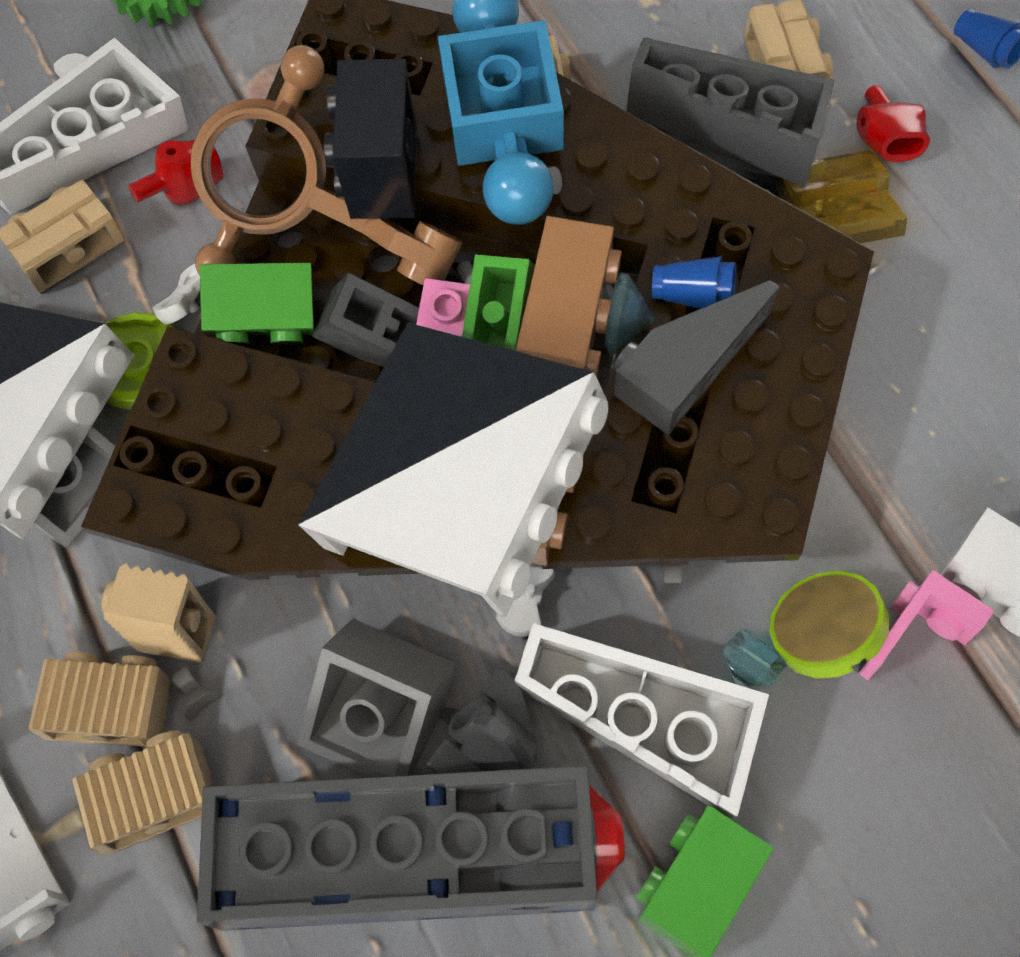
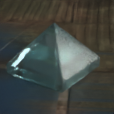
M620 273V277L616 278L605 339V347H607V351L616 352L655 320L629 274Z
M741 628L722 650L734 682L740 686L773 685L787 666L785 660L779 656L774 648L745 628Z

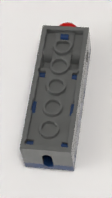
M588 766L203 787L197 922L220 931L594 911L598 891L625 859L622 815L589 785Z

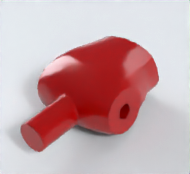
M880 85L869 87L864 95L869 105L863 106L859 110L856 121L857 131L861 139L868 147L889 162L910 161L921 156L930 143L924 107L921 104L891 102Z
M169 140L158 146L155 154L156 172L128 184L129 191L137 203L162 191L166 198L176 205H185L200 198L191 173V153L195 140ZM214 147L210 165L214 184H217L223 180V169L219 155Z

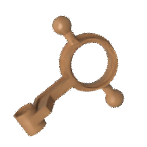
M298 45L290 48L284 54L281 60V73L285 81L276 101L250 98L232 102L212 114L199 130L191 153L193 182L204 205L217 219L223 222L214 243L203 246L196 255L195 267L199 276V264H238L234 250L242 232L257 235L282 232L300 223L314 209L363 233L388 251L401 256L402 259L397 271L423 286L425 278L445 281L463 244L461 240L423 221H419L413 234L389 218L350 219L345 199L337 198L334 191L324 187L326 162L322 145L311 125L296 112L304 91L316 87L324 76L323 60L313 48ZM246 119L268 120L285 128L299 143L306 160V181L299 197L283 211L262 216L247 214L231 206L218 192L211 174L212 150L219 136L236 122Z

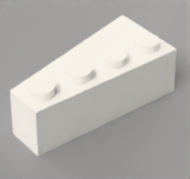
M113 38L0 122V206L12 215L50 197L54 191L61 187H70L81 179L86 180L189 131L180 96L117 39Z
M535 623L532 624L515 678V683L521 687L522 693L707 806L709 804L730 819L738 817L769 694Z

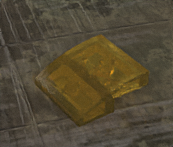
M872 150L813 160L806 187L779 177L788 203L859 243L905 235L907 217L888 192L890 173Z

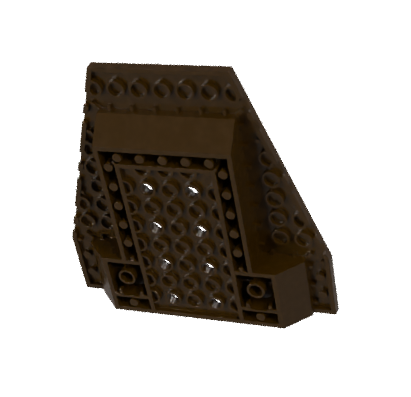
M308 0L287 51L294 46L305 45L316 50L323 60L324 76L321 82L313 89L304 91L296 109V112L314 129L323 151L325 133L334 132V119H330L328 114L327 87L329 84H336L338 60H406L417 121L415 218L389 219L413 234L419 221H423L463 242L445 281L463 283L457 271V266L464 261L471 262L473 266L475 254L530 259L535 266L547 216L614 227L612 249L622 251L617 283L616 285H610L617 295L619 308L610 312L606 334L595 333L592 350L601 351L597 380L608 401L607 419L602 430L598 434L592 435L583 454L582 471L575 484L573 493L565 492L560 502L558 512L568 514L562 548H550L547 566L531 563L530 567L542 566V569L625 567L648 562H664V565L688 564L689 561L726 560V563L799 560L807 536L874 251L557 72L556 75L564 110L563 150L532 155L539 158L546 167L555 166L559 169L562 177L561 191L558 194H553L549 207L538 219L520 225L506 223L498 219L489 210L483 196V180L488 168L495 160L457 165L438 36L460 33L454 23L453 15L389 0ZM281 65L266 99L277 100L285 81L281 73ZM257 119L245 147L259 182L246 213L262 216L278 213L293 204L304 188L307 168L304 153L297 140L289 131L274 122ZM326 165L324 187L335 192L334 167H327ZM314 209L300 223L282 232L267 235L242 232L234 250L238 264L311 263L314 330L331 289L348 273L418 308L420 307L423 285L397 271L402 259L401 256L388 251L363 233ZM298 232L303 235L301 241L293 247L283 248L277 245L279 239L286 233ZM381 256H392L398 260L397 265L387 272H377L371 268L373 262ZM722 256L723 262H736L735 294L769 280L780 286L771 314L669 434L663 432L613 395L616 374L613 370V365L619 354L629 343L635 342L639 345L652 329L699 310L667 302L664 299H653L652 276L655 265ZM201 319L195 333L167 326L81 527L89 534L246 580L270 579V576L280 575L313 578L321 577V574L358 573L359 576L421 574L349 546L343 556L324 549L298 525L384 367L360 359L344 362L337 357L339 349L312 337V335H303V343L294 345L271 344L270 336H249V344L239 346L217 340L216 337H207L202 332Z

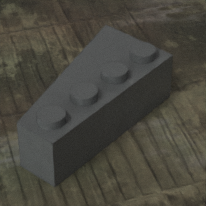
M644 38L632 64L626 112L644 122L806 187L835 79Z

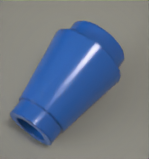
M972 9L964 11L957 20L954 27V35L961 38L964 43L993 68L1002 66L1008 69L1020 59L1019 22L976 12Z
M722 256L654 266L652 276L653 299H664L667 302L702 309L735 295L736 262H723Z

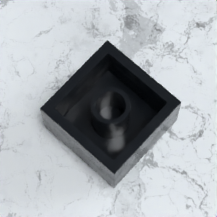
M338 60L336 84H329L327 87L328 114L330 119H334V132H326L324 136L325 161L327 167H334L336 197L345 199L350 219L415 218L417 121L406 60Z

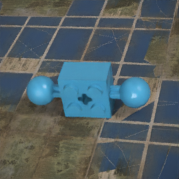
M453 0V19L460 33L438 36L457 165L495 160L488 168L483 180V196L487 207L498 219L506 223L516 225L530 223L538 219L547 210L553 197L554 188L552 176L548 168L539 158L532 154L563 150L564 110L546 20L517 24L519 17L518 0Z

